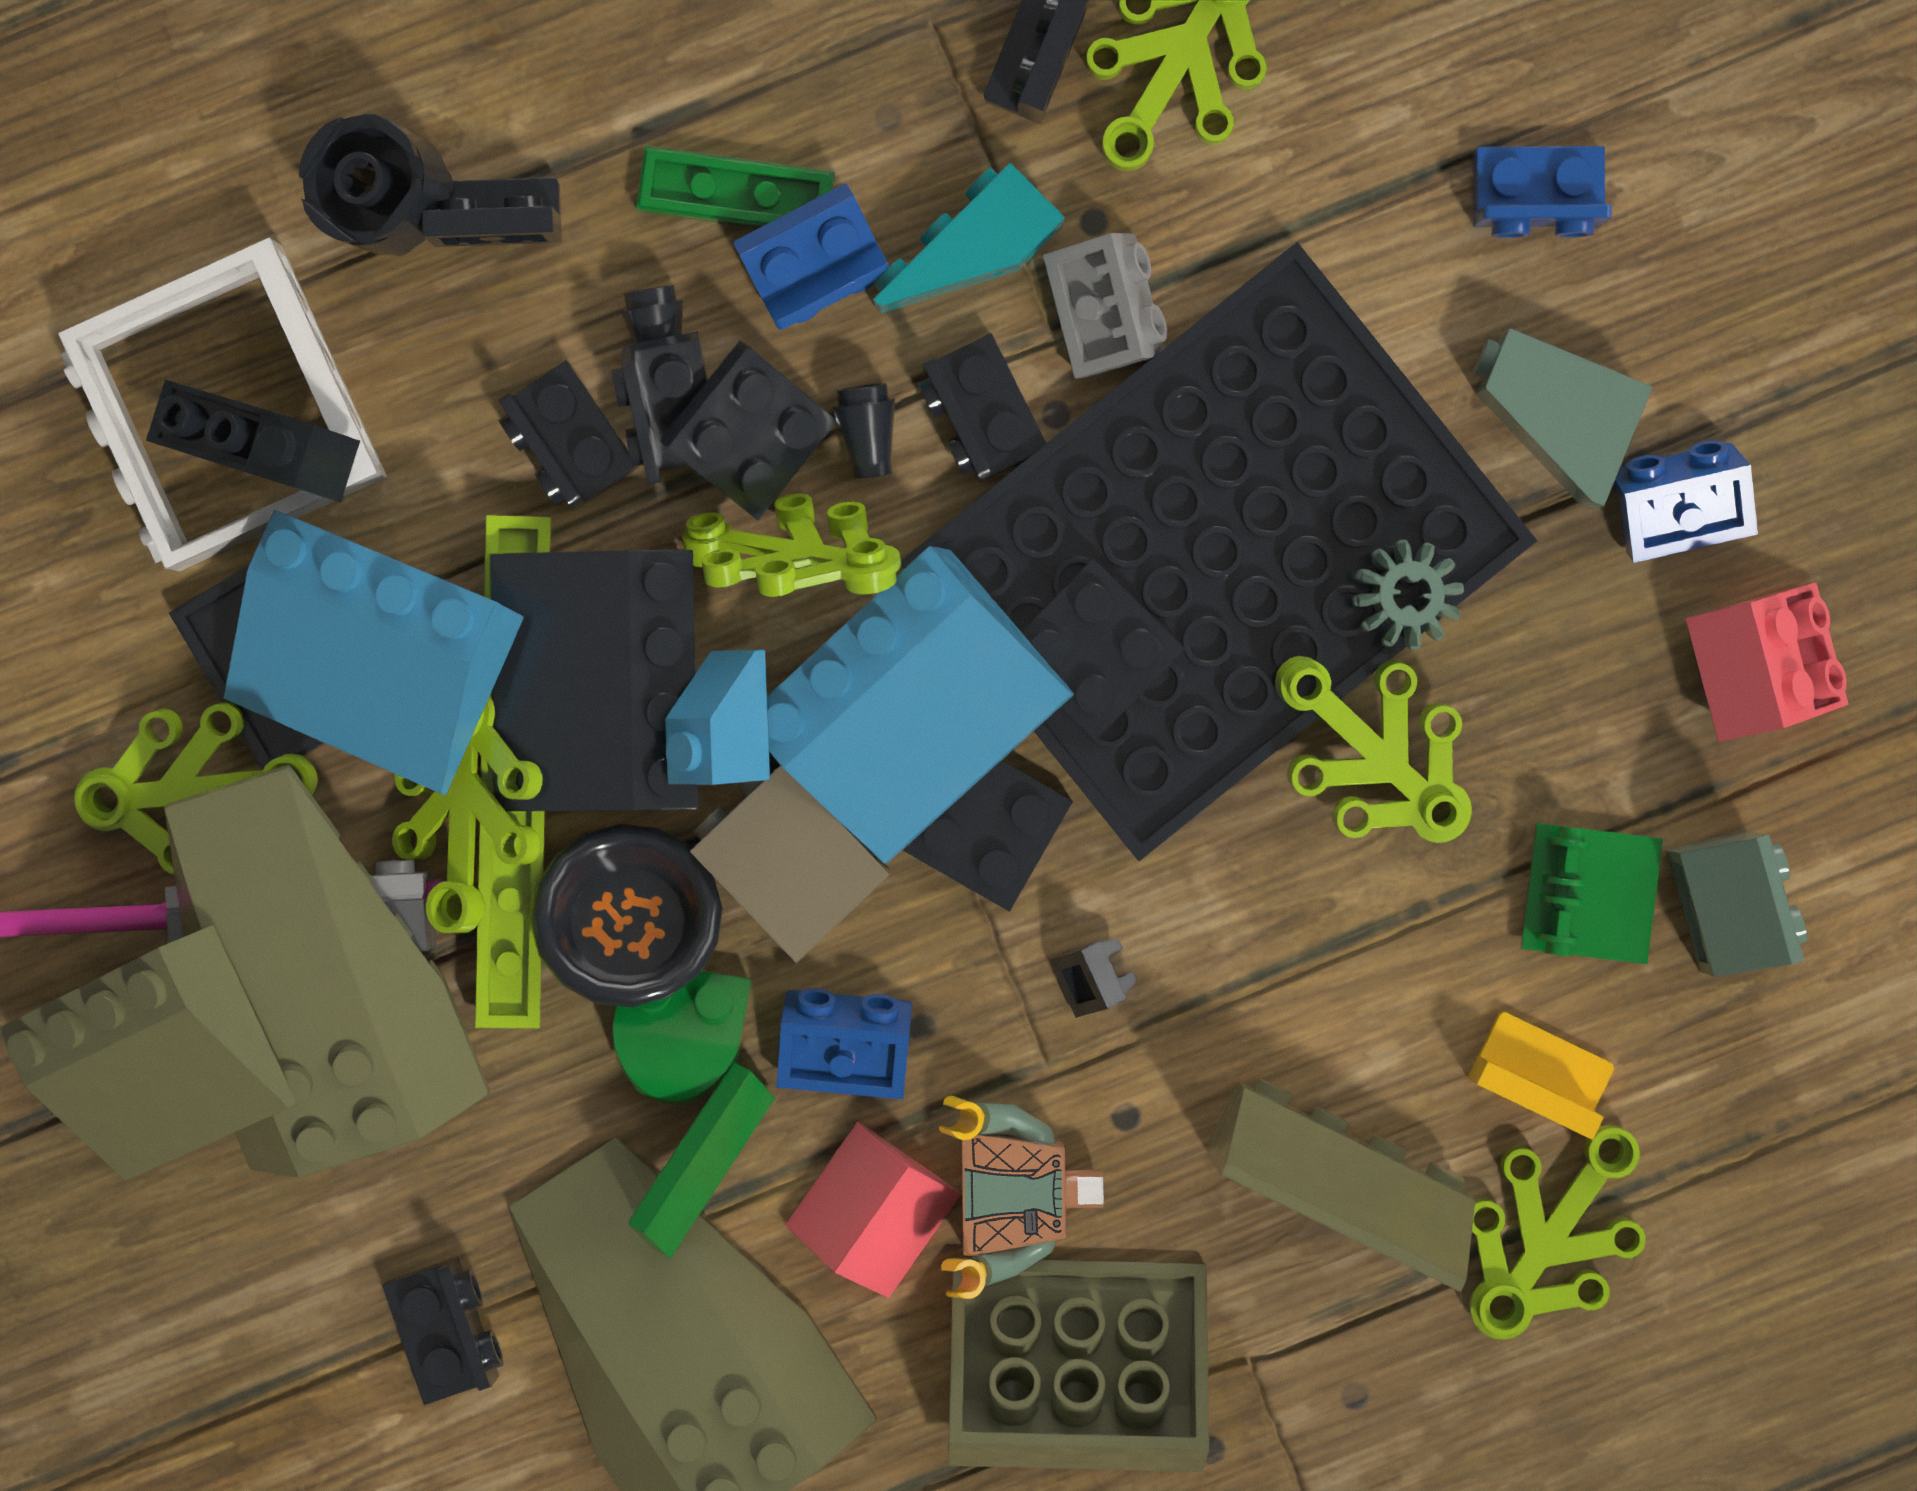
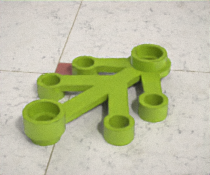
M1119 0L1118 10L1120 16L1125 22L1136 26L1148 23L1153 18L1156 10L1194 2L1198 3L1185 24L1118 41L1111 38H1100L1094 41L1088 48L1086 67L1092 76L1100 80H1109L1116 77L1123 67L1165 57L1131 115L1114 120L1104 133L1102 152L1106 161L1112 167L1120 171H1134L1146 164L1154 147V136L1151 130L1187 70L1199 112L1194 125L1197 137L1208 145H1219L1229 138L1234 128V117L1231 111L1223 104L1207 36L1221 15L1233 55L1227 67L1228 79L1239 90L1249 91L1257 88L1266 75L1267 63L1263 55L1256 50L1246 10V5L1250 0H1148L1150 8L1147 12L1138 15L1128 10L1126 0ZM1107 48L1116 54L1117 63L1114 67L1101 69L1095 64L1093 55L1099 49ZM1243 59L1252 60L1258 67V76L1252 80L1241 79L1235 70L1236 63ZM1209 114L1220 115L1225 120L1226 130L1219 135L1209 134L1203 127V118ZM1128 135L1137 140L1139 144L1137 154L1132 157H1124L1116 151L1115 142L1121 136Z
M789 494L777 499L774 503L777 525L779 528L787 530L791 539L732 530V526L725 522L724 516L714 512L701 513L689 518L686 522L687 529L682 533L684 550H693V566L703 567L705 583L707 585L727 587L741 580L756 577L759 593L769 597L783 596L796 589L841 579L844 580L845 588L851 593H879L889 589L896 583V572L901 566L900 553L896 548L885 545L880 539L869 537L867 533L866 509L859 502H843L828 509L827 516L830 534L834 538L842 539L845 548L824 545L814 525L815 514L812 498L807 494ZM740 553L755 555L756 557L741 560Z
M1305 656L1293 657L1284 662L1279 668L1275 679L1276 690L1280 698L1297 710L1315 711L1364 757L1319 760L1312 755H1300L1291 761L1287 769V780L1292 788L1304 796H1316L1323 792L1327 786L1391 783L1407 798L1406 800L1369 804L1354 796L1339 800L1332 810V822L1341 833L1350 838L1363 837L1372 828L1412 826L1415 832L1425 840L1444 843L1457 838L1464 832L1471 819L1472 806L1466 791L1453 783L1452 741L1461 732L1462 719L1454 708L1441 702L1429 704L1422 710L1419 717V728L1427 737L1425 780L1409 765L1408 698L1413 695L1417 687V676L1410 666L1398 660H1389L1381 664L1375 672L1374 684L1377 691L1381 694V737H1379L1330 691L1331 678L1323 665ZM1402 670L1405 675L1404 685L1398 691H1388L1386 687L1388 675L1392 671ZM1305 675H1314L1317 683L1314 692L1309 696H1299L1297 693L1299 679ZM1447 712L1450 719L1448 728L1442 733L1434 734L1431 729L1432 719L1438 713ZM1307 765H1316L1318 776L1315 782L1307 786L1300 785L1298 781L1300 770ZM1444 801L1449 802L1451 810L1448 818L1442 822H1434L1432 810L1435 805ZM1352 807H1361L1363 812L1361 822L1355 827H1345L1343 818L1346 811Z
M491 696L488 698L447 794L443 795L435 791L410 821L402 822L396 827L392 836L393 849L400 858L405 860H423L430 857L436 847L435 832L449 817L447 882H441L432 888L426 901L427 918L433 928L441 933L469 932L478 925L485 914L486 904L484 897L473 886L476 818L495 842L496 853L502 862L506 864H529L536 859L540 851V839L537 832L529 826L516 825L477 774L479 752L498 775V788L506 798L529 800L534 798L542 787V773L539 767L531 761H518L493 728L495 708ZM519 771L522 772L524 779L520 790L516 784V777ZM394 774L397 789L406 796H427L434 791L420 784L416 786L413 781ZM414 831L417 835V846L415 849H413L411 844V837ZM517 835L521 840V850L518 855L514 849V841ZM460 902H462V913L460 911Z
M220 702L208 707L202 713L200 719L201 727L161 780L136 783L158 749L175 744L183 733L182 721L174 711L162 708L146 714L139 723V734L114 768L101 767L84 775L77 784L74 801L79 816L87 825L100 831H112L122 828L155 854L160 866L166 872L174 874L168 832L142 810L143 808L165 807L169 803L286 765H290L291 768L299 771L302 776V783L311 795L316 790L318 777L315 767L307 758L293 753L273 759L264 769L198 776L220 745L237 737L244 727V716L239 707L230 702ZM217 711H222L229 716L231 728L228 733H222L216 729L213 718ZM155 718H161L168 724L169 735L166 740L159 739L153 733L152 724ZM104 787L110 788L116 793L118 802L115 809H110L102 803L101 791Z
M1604 1125L1598 1128L1593 1140L1587 1138L1584 1146V1155L1587 1161L1546 1220L1538 1184V1178L1542 1171L1540 1158L1535 1152L1525 1146H1513L1505 1151L1500 1161V1168L1504 1177L1512 1183L1524 1252L1509 1272L1500 1237V1232L1503 1230L1506 1222L1505 1213L1492 1199H1475L1474 1216L1479 1209L1484 1207L1494 1209L1496 1214L1494 1224L1487 1229L1477 1228L1473 1217L1472 1233L1476 1236L1483 1281L1474 1289L1470 1298L1469 1309L1474 1324L1482 1333L1494 1339H1511L1527 1329L1533 1315L1580 1307L1587 1311H1595L1607 1303L1610 1296L1609 1284L1598 1272L1590 1269L1576 1272L1571 1277L1569 1283L1532 1287L1546 1267L1610 1255L1630 1259L1638 1256L1643 1251L1646 1245V1234L1643 1228L1632 1219L1625 1217L1612 1220L1606 1229L1568 1236L1608 1178H1623L1636 1168L1639 1162L1640 1149L1632 1134L1615 1125ZM1607 1139H1616L1620 1147L1617 1157L1611 1161L1601 1160L1599 1156L1601 1143ZM1519 1155L1529 1156L1532 1162L1530 1172L1523 1177L1513 1176L1510 1170L1512 1160ZM1624 1227L1633 1228L1635 1232L1634 1243L1626 1249L1617 1248L1615 1245L1616 1233ZM1588 1279L1598 1281V1295L1589 1301L1581 1300L1578 1294L1579 1286ZM1500 1295L1510 1297L1512 1306L1506 1315L1497 1317L1491 1314L1490 1304L1495 1297Z

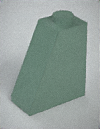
M1511 328L1500 334L1497 342L1487 339L1473 370L1474 375L1482 378L1476 395L1581 506L1591 510L1603 507L1653 386Z

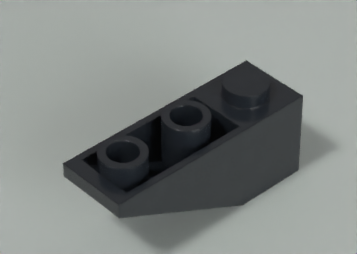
M166 379L164 380L146 437L148 442L340 503L360 444V440L315 424Z

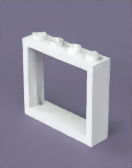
M270 237L58 333L66 350L60 354L66 366L63 370L73 387L76 389L81 386L83 387L92 407V410L85 413L88 425L95 439L102 447L110 446L119 468L112 471L116 487L128 505L136 503L146 525L139 529L140 539L143 545L148 546L155 563L162 561L165 569L182 571L263 534L274 509L294 518H299L334 502V500L312 493L299 491L187 542L100 351L109 345L259 277L328 429L360 440L343 497L387 478L284 248Z

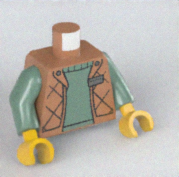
M948 1096L944 1099L943 1104L959 1109L960 1118L954 1126H940L939 1130L944 1134L962 1140L963 1256L973 1257L971 1260L946 1259L942 1262L941 1271L953 1272L961 1270L962 1273L960 1286L955 1290L946 1291L948 1297L973 1299L982 1292L984 1286L1015 1277L1052 1253L1056 1240L1066 1238V1208H1103V1170H1065V1147L1063 1141L1055 1140L1054 1133L1049 1125L1015 1104L972 1103L955 1096Z

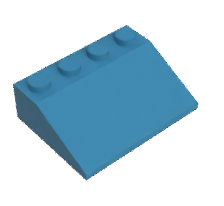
M274 509L248 567L224 699L446 795L524 616L479 594Z
M929 546L896 577V583L892 587L879 592L767 696L769 752L803 788L883 864L889 863L1074 695L949 549Z

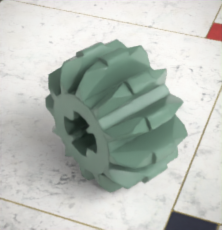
M1407 540L1395 542V563L1385 551L1377 549L1371 553V558L1381 574L1360 569L1355 575V579L1361 584L1373 588L1372 594L1353 596V606L1364 607L1373 604L1376 611L1361 622V627L1365 631H1370L1377 628L1383 621L1386 622L1387 625L1382 634L1381 643L1387 647L1395 644L1402 628L1405 643L1409 650L1421 647V627L1431 639L1439 641L1445 637V632L1435 618L1436 615L1452 621L1458 620L1461 611L1455 606L1444 603L1445 596L1462 594L1464 592L1463 584L1455 582L1443 585L1441 577L1453 570L1455 563L1452 559L1448 558L1431 568L1429 564L1433 558L1435 546L1430 543H1425L1419 548L1414 561H1412L1411 547ZM1398 580L1405 585L1413 582L1419 584L1422 595L1415 596V599L1422 602L1417 610L1411 605L1401 608L1396 605L1393 595L1401 593L1400 590L1394 589Z

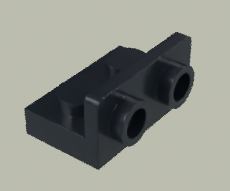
M1022 0L985 89V102L1041 125L1089 7L1090 0Z
M553 177L453 181V193L449 199L439 201L440 210L422 211L423 237L434 247L562 243L560 184Z
M699 332L622 345V367L612 369V376L619 407L631 406L635 427L625 430L630 460L633 467L644 465L648 485L661 483L662 470L689 466L659 440L708 380Z
M992 333L938 360L933 358L923 363V370L927 379L917 383L934 418L943 413L946 414L956 436L946 440V443L962 475L974 470L981 483L1027 460L1046 444Z
M567 360L514 396L508 393L499 399L500 404L507 412L505 416L498 420L500 425L520 452L530 446L543 466L534 474L555 505L565 499L572 508L578 510L640 468L639 466H632L628 449Z
M459 1257L396 1277L382 1285L424 1405L476 1387L481 1391L493 1386L499 1377L497 1368L504 1364L502 1351L492 1329L483 1330L476 1309L483 1305L481 1290L474 1272L471 1269L463 1271Z

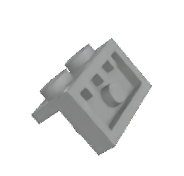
M1109 233L1043 255L1075 379L1087 378L1140 361H1149L1165 348L1164 341L1167 339L1166 321L1160 308L1153 303L1147 280L1151 277L1150 259L1144 246L1137 241L1135 234Z

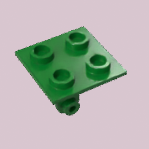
M1536 823L1520 949L1541 951L1558 956L1570 957V955L1648 964L1663 838Z

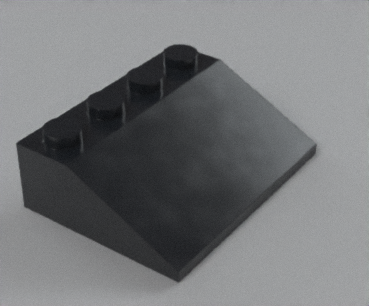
M693 550L489 554L490 600L524 616L492 689V700L495 708L493 728L518 761H531L539 767L542 773V787L539 793L529 800L508 799L502 795L498 788V775L493 770L494 797L504 810L511 812L698 809L697 784H668L665 721L695 676ZM521 771L518 772L516 777V784L520 790L524 781Z

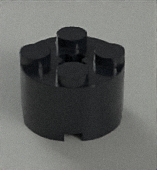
M362 114L346 119L340 117L325 124L307 144L299 167V177L303 179L305 199L301 198L304 210L312 223L320 231L336 240L377 254L402 256L424 242L426 239L423 237L422 211L440 210L439 201L449 199L453 193L454 182L452 175L446 170L444 161L433 144L422 135L376 114Z

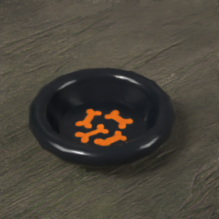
M618 824L584 833L555 854L535 886L530 925L540 959L562 986L595 1004L633 1008L667 999L699 976L718 944L723 907L714 876L690 852L693 848L689 844L659 828Z

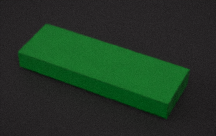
M645 145L636 210L642 213L759 229L833 190L835 173L832 171Z
M736 1063L730 1066L628 1221V1225L648 1245L670 1259L775 1100V1097L752 1071Z

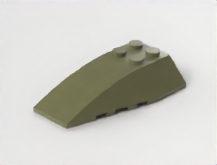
M290 765L196 794L165 806L164 810L184 937L214 925L297 1102L296 1105L234 1132L250 1170L300 1178L420 1140L489 1095L490 1088L445 977L432 959L427 961L411 939L413 933L400 915L391 912L373 887L375 881L360 861L355 862L338 839L340 833Z
M617 1136L510 1205L509 1209L595 1454L620 1491H789L821 1470L877 1420L875 1413L809 1313L792 1297L789 1298L768 1279V1275L749 1258L746 1259L720 1235V1231L703 1215L697 1217L671 1259L655 1251L628 1225L629 1219L658 1177V1174Z

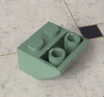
M1737 830L1666 850L1701 973L1717 977L1791 965L1804 961L1800 944L1807 942L1806 926L1796 905L1789 906L1783 881L1790 879L1789 865L1783 848L1778 842L1772 844L1769 834Z

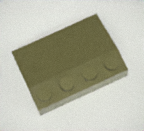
M214 925L163 945L0 1027V1035L6 1045L8 1056L15 1065L24 1086L125 1181L297 1104Z
M1258 1078L1254 1088L1240 1081L1238 1082L1206 1147L1209 1156L1221 1175L1461 1292L1467 1280L1475 1200L1460 1189L1465 1180L1464 1178L1432 1162L1429 1163L1426 1172L1403 1161L1408 1151L1375 1134L1372 1135L1367 1144L1346 1133L1350 1125L1348 1121L1325 1109L1316 1106L1310 1116L1291 1107L1289 1103L1293 1095L1263 1079Z
M956 1258V1259H968V1260H971V1258ZM1039 1260L1015 1277L984 1286L982 1292L973 1299L952 1297L948 1466L1203 1472L1209 1453L1207 1264ZM961 1270L953 1271L952 1290H955L962 1281Z

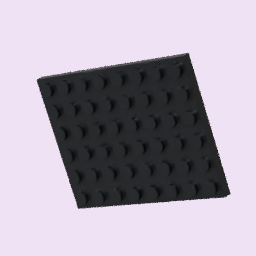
M1296 242L901 560V568L904 570L929 546L951 550L1022 632L1080 571L1094 559L1185 648L1096 740L1080 727L1061 707L1034 730V733L1137 861L1140 862L1320 717L1313 710L1301 711L1291 707L1278 695L1275 679L1279 668L1284 662L1297 656H1305L1317 661L1326 668L1330 675V691L1341 700L1371 676L1381 664L1389 661L1407 647L1403 628L1398 640L1390 647L1381 643L1382 634L1387 625L1386 622L1383 621L1377 628L1365 631L1361 627V622L1376 612L1373 604L1364 607H1354L1352 604L1353 596L1372 594L1373 588L1361 584L1355 579L1357 571L1365 569L1379 575L1381 574L1372 561V552L1382 549L1395 563V542L1407 540L1411 547L1412 561H1414L1419 548L1423 544L1430 543L1434 545V555L1429 566L1433 568L1445 559H1452L1455 567L1451 572L1441 577L1443 585L1457 582L1462 583L1464 586L1462 594L1445 596L1444 603L1456 607L1538 540L1301 245ZM1398 580L1394 589L1400 590L1401 593L1393 595L1396 605L1399 608L1411 605L1417 610L1422 602L1415 599V596L1422 595L1419 584L1413 582L1405 585ZM1436 615L1435 618L1439 621L1442 617ZM1421 627V634H1423L1425 631ZM1305 675L1299 679L1297 683V693L1299 696H1309L1314 692L1317 684L1314 675Z

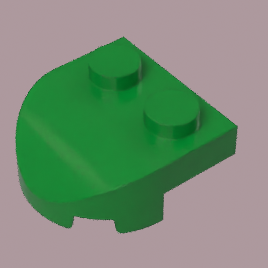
M701 971L698 977L667 999L633 1008L616 1006L613 1020L615 1057L617 1064L628 1080L634 1085L635 1089L651 1100L671 1105L697 1102L701 1100L703 1095L716 1089L733 1063L737 1064L739 1060L741 1039L751 990V979Z

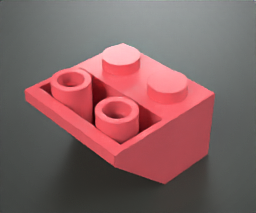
M1816 582L1685 618L1718 742L1783 729L1849 705L1845 692L1847 684L1846 674L1843 666L1836 658L1829 632V610L1825 602L1820 598Z

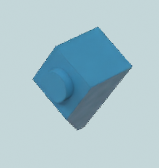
M765 650L711 651L665 719L668 784L716 785L770 780Z

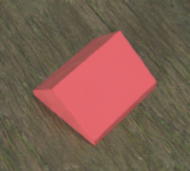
M857 1121L786 1222L785 1227L833 1272L889 1298L959 1199L961 1192Z

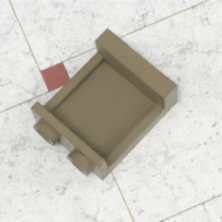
M769 765L770 780L744 782L739 789L747 798L730 814L719 806L693 831L701 841L690 852L797 963L890 875L891 871L874 854H871L845 826L781 765L776 770Z

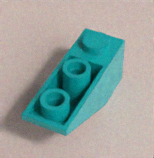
M1011 163L999 174L990 167L965 192L964 195L971 202L954 219L947 213L941 215L919 239L926 247L908 265L899 258L875 282L874 286L880 293L873 299L874 307L882 314L1017 272L1063 227L1065 217Z

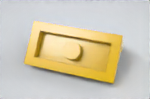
M1502 1011L1498 1013L1467 1078L1489 1091L1593 1140L1604 1118L1595 1112V1108L1614 1071V1065L1601 1057Z

